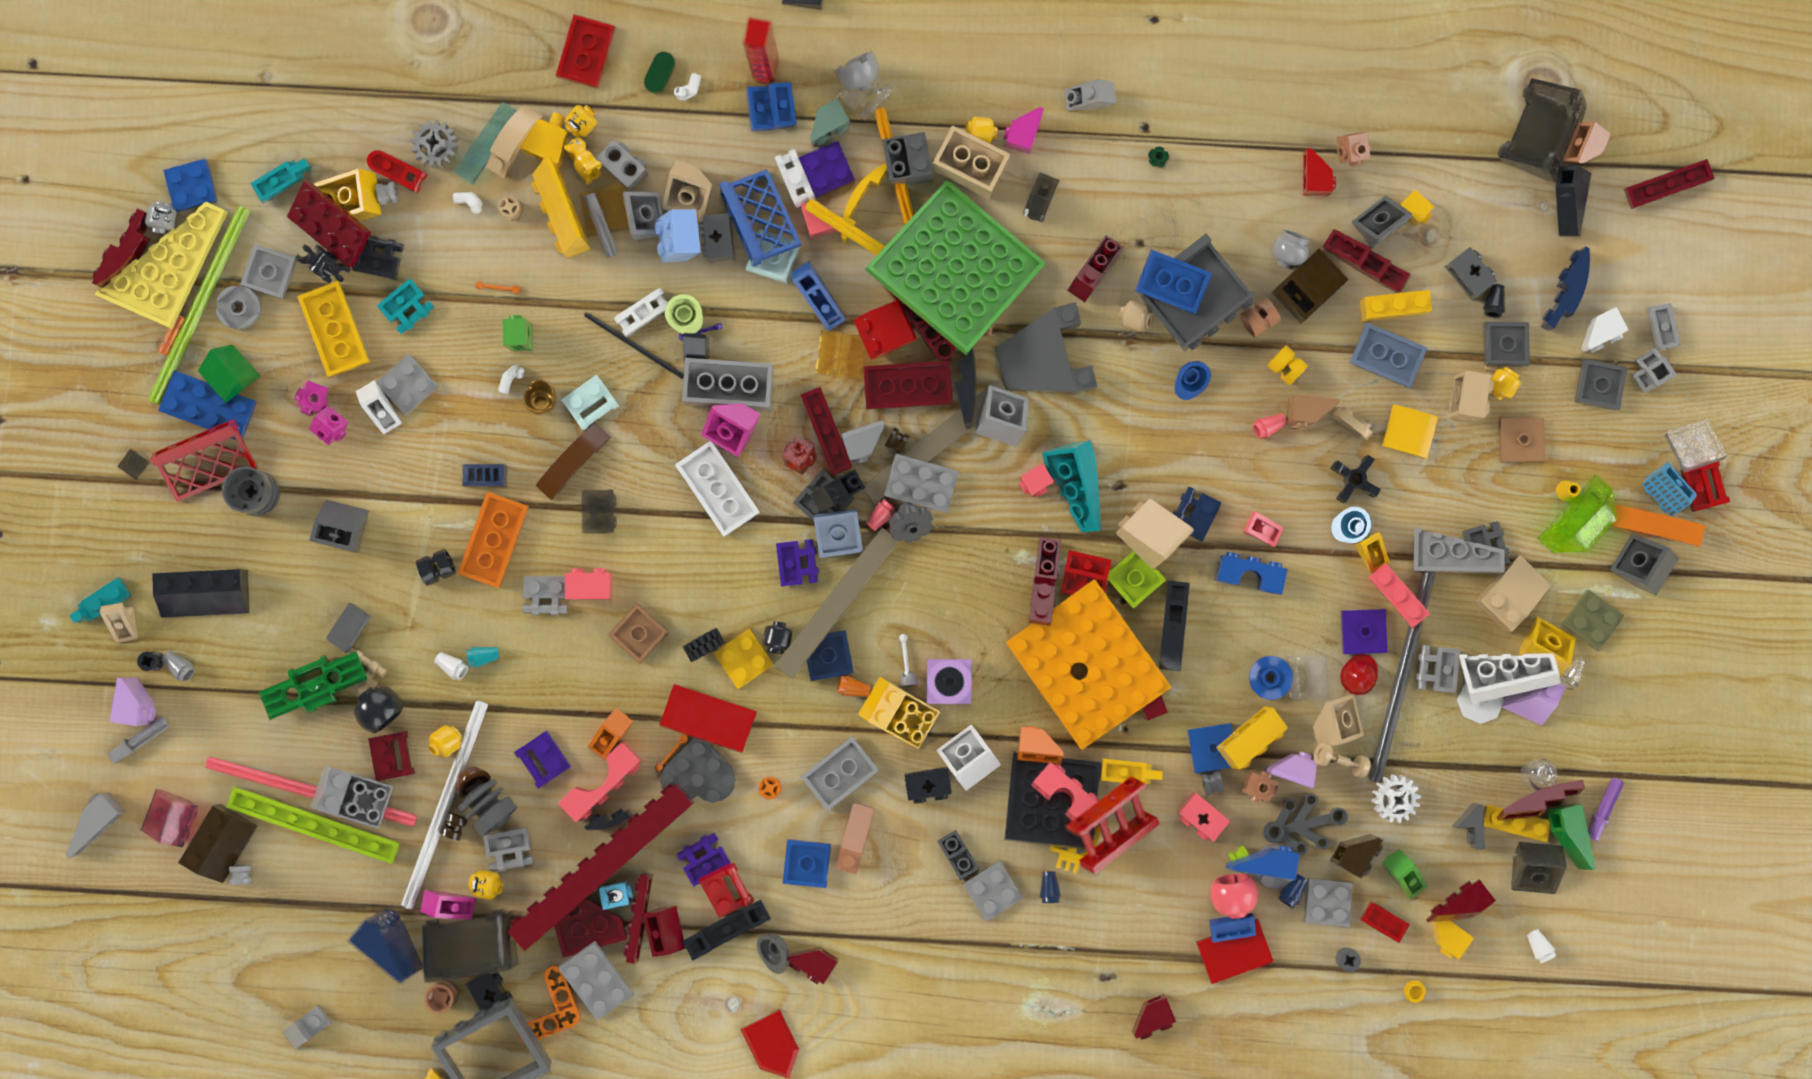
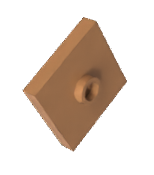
M1500 418V462H1544V418Z
M636 603L608 636L634 660L642 664L670 631L639 603Z

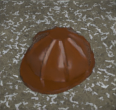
M475 766L464 769L456 780L458 796L465 798L479 785L489 782L491 780L490 774Z

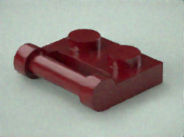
M408 731L368 738L376 781L415 774L414 767L412 768L407 744ZM398 739L403 770H398L393 740Z

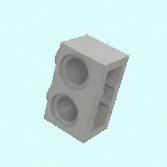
M612 140L596 160L600 161L602 167L631 192L648 174L645 168L646 163L638 156L633 158L629 154L631 150L623 142L618 144L615 140ZM620 153L621 157L618 161L613 162L610 160L612 154ZM630 167L637 168V172L633 176L626 175V171Z

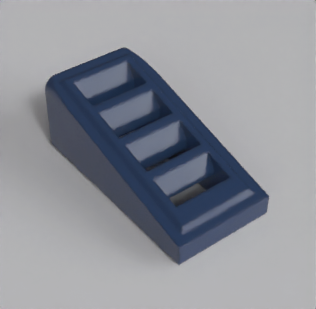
M463 464L462 486L507 487V465ZM469 469H473V482H469ZM478 469H481V481H478ZM486 469H490L489 481H486ZM494 470H498V481H494Z

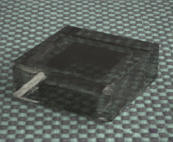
M130 449L117 467L137 480L150 462L133 449Z

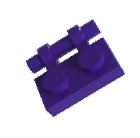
M813 539L804 540L805 549H799L798 541L776 543L781 587L802 585L803 575H809V583H818L817 574H819V567H816L815 554H817V550L814 548ZM800 556H806L808 568L801 569Z
M715 832L709 836H702L700 841L691 846L688 844L683 847L682 851L676 853L679 861L688 858L690 864L684 866L683 869L693 887L700 884L699 878L731 863L723 846L714 850L712 843L719 840ZM705 848L708 854L697 859L694 853Z

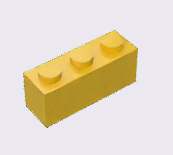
M1430 290L1368 296L1359 301L1362 322L1423 316L1432 312Z
M1264 706L1216 748L1231 768L1242 770L1251 764V759L1256 755L1263 754L1272 741L1275 742L1282 738L1283 732L1288 727L1273 707Z

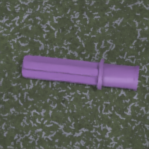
M1611 779L1596 814L1592 815L1593 820L1588 829L1590 839L1599 842L1605 825L1609 824L1608 819L1624 786V782L1620 779Z

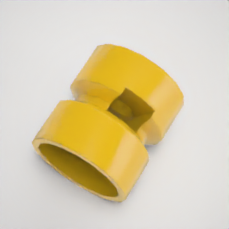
M1285 345L1266 366L1275 374L1280 373V379L1290 386L1306 370L1308 365L1301 358H1295V352Z

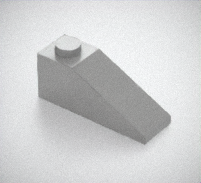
M109 792L97 793L88 800L90 804L83 810L66 853L68 858L77 857L126 812Z

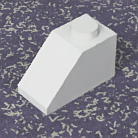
M375 380L356 391L361 407L383 435L402 424L386 394Z

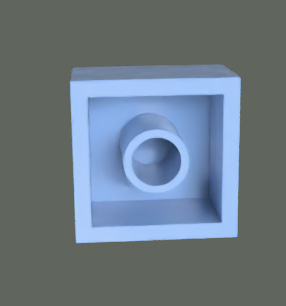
M696 209L670 210L657 219L655 232L659 239L657 253L661 258V262H686L701 253Z

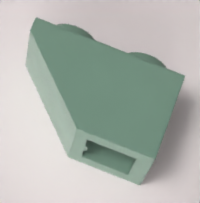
M837 98L818 108L810 135L812 146L817 144L818 146L824 145L830 140L829 137L835 134L839 136L848 130L850 120Z

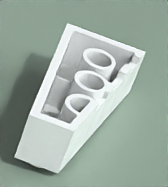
M1478 654V656L1459 655L1472 704L1560 684V674L1554 654H1523V656H1511V654H1502V656H1488V654Z

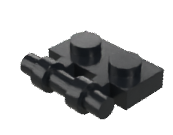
M370 235L365 244V251L362 250L352 270L354 272L396 280L401 259L393 257L394 251L403 252L404 244L396 243V240L388 239V241L377 239V236ZM376 247L385 249L384 254L374 253V249Z

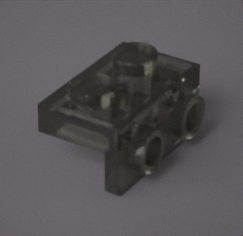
M613 489L582 490V534L614 533L617 520L614 516L616 495Z

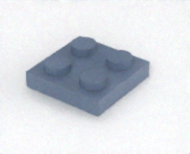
M857 509L813 515L820 558L863 552Z

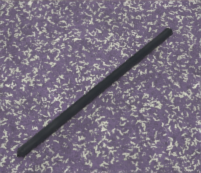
M588 312L584 313V317L679 378L684 379V374Z

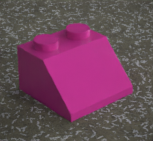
M743 403L713 406L701 436L739 457L751 440L761 414Z

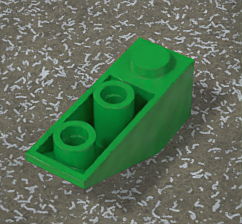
M1566 804L1547 809L1552 833L1579 870H1595L1594 855L1591 849L1590 836L1582 804Z

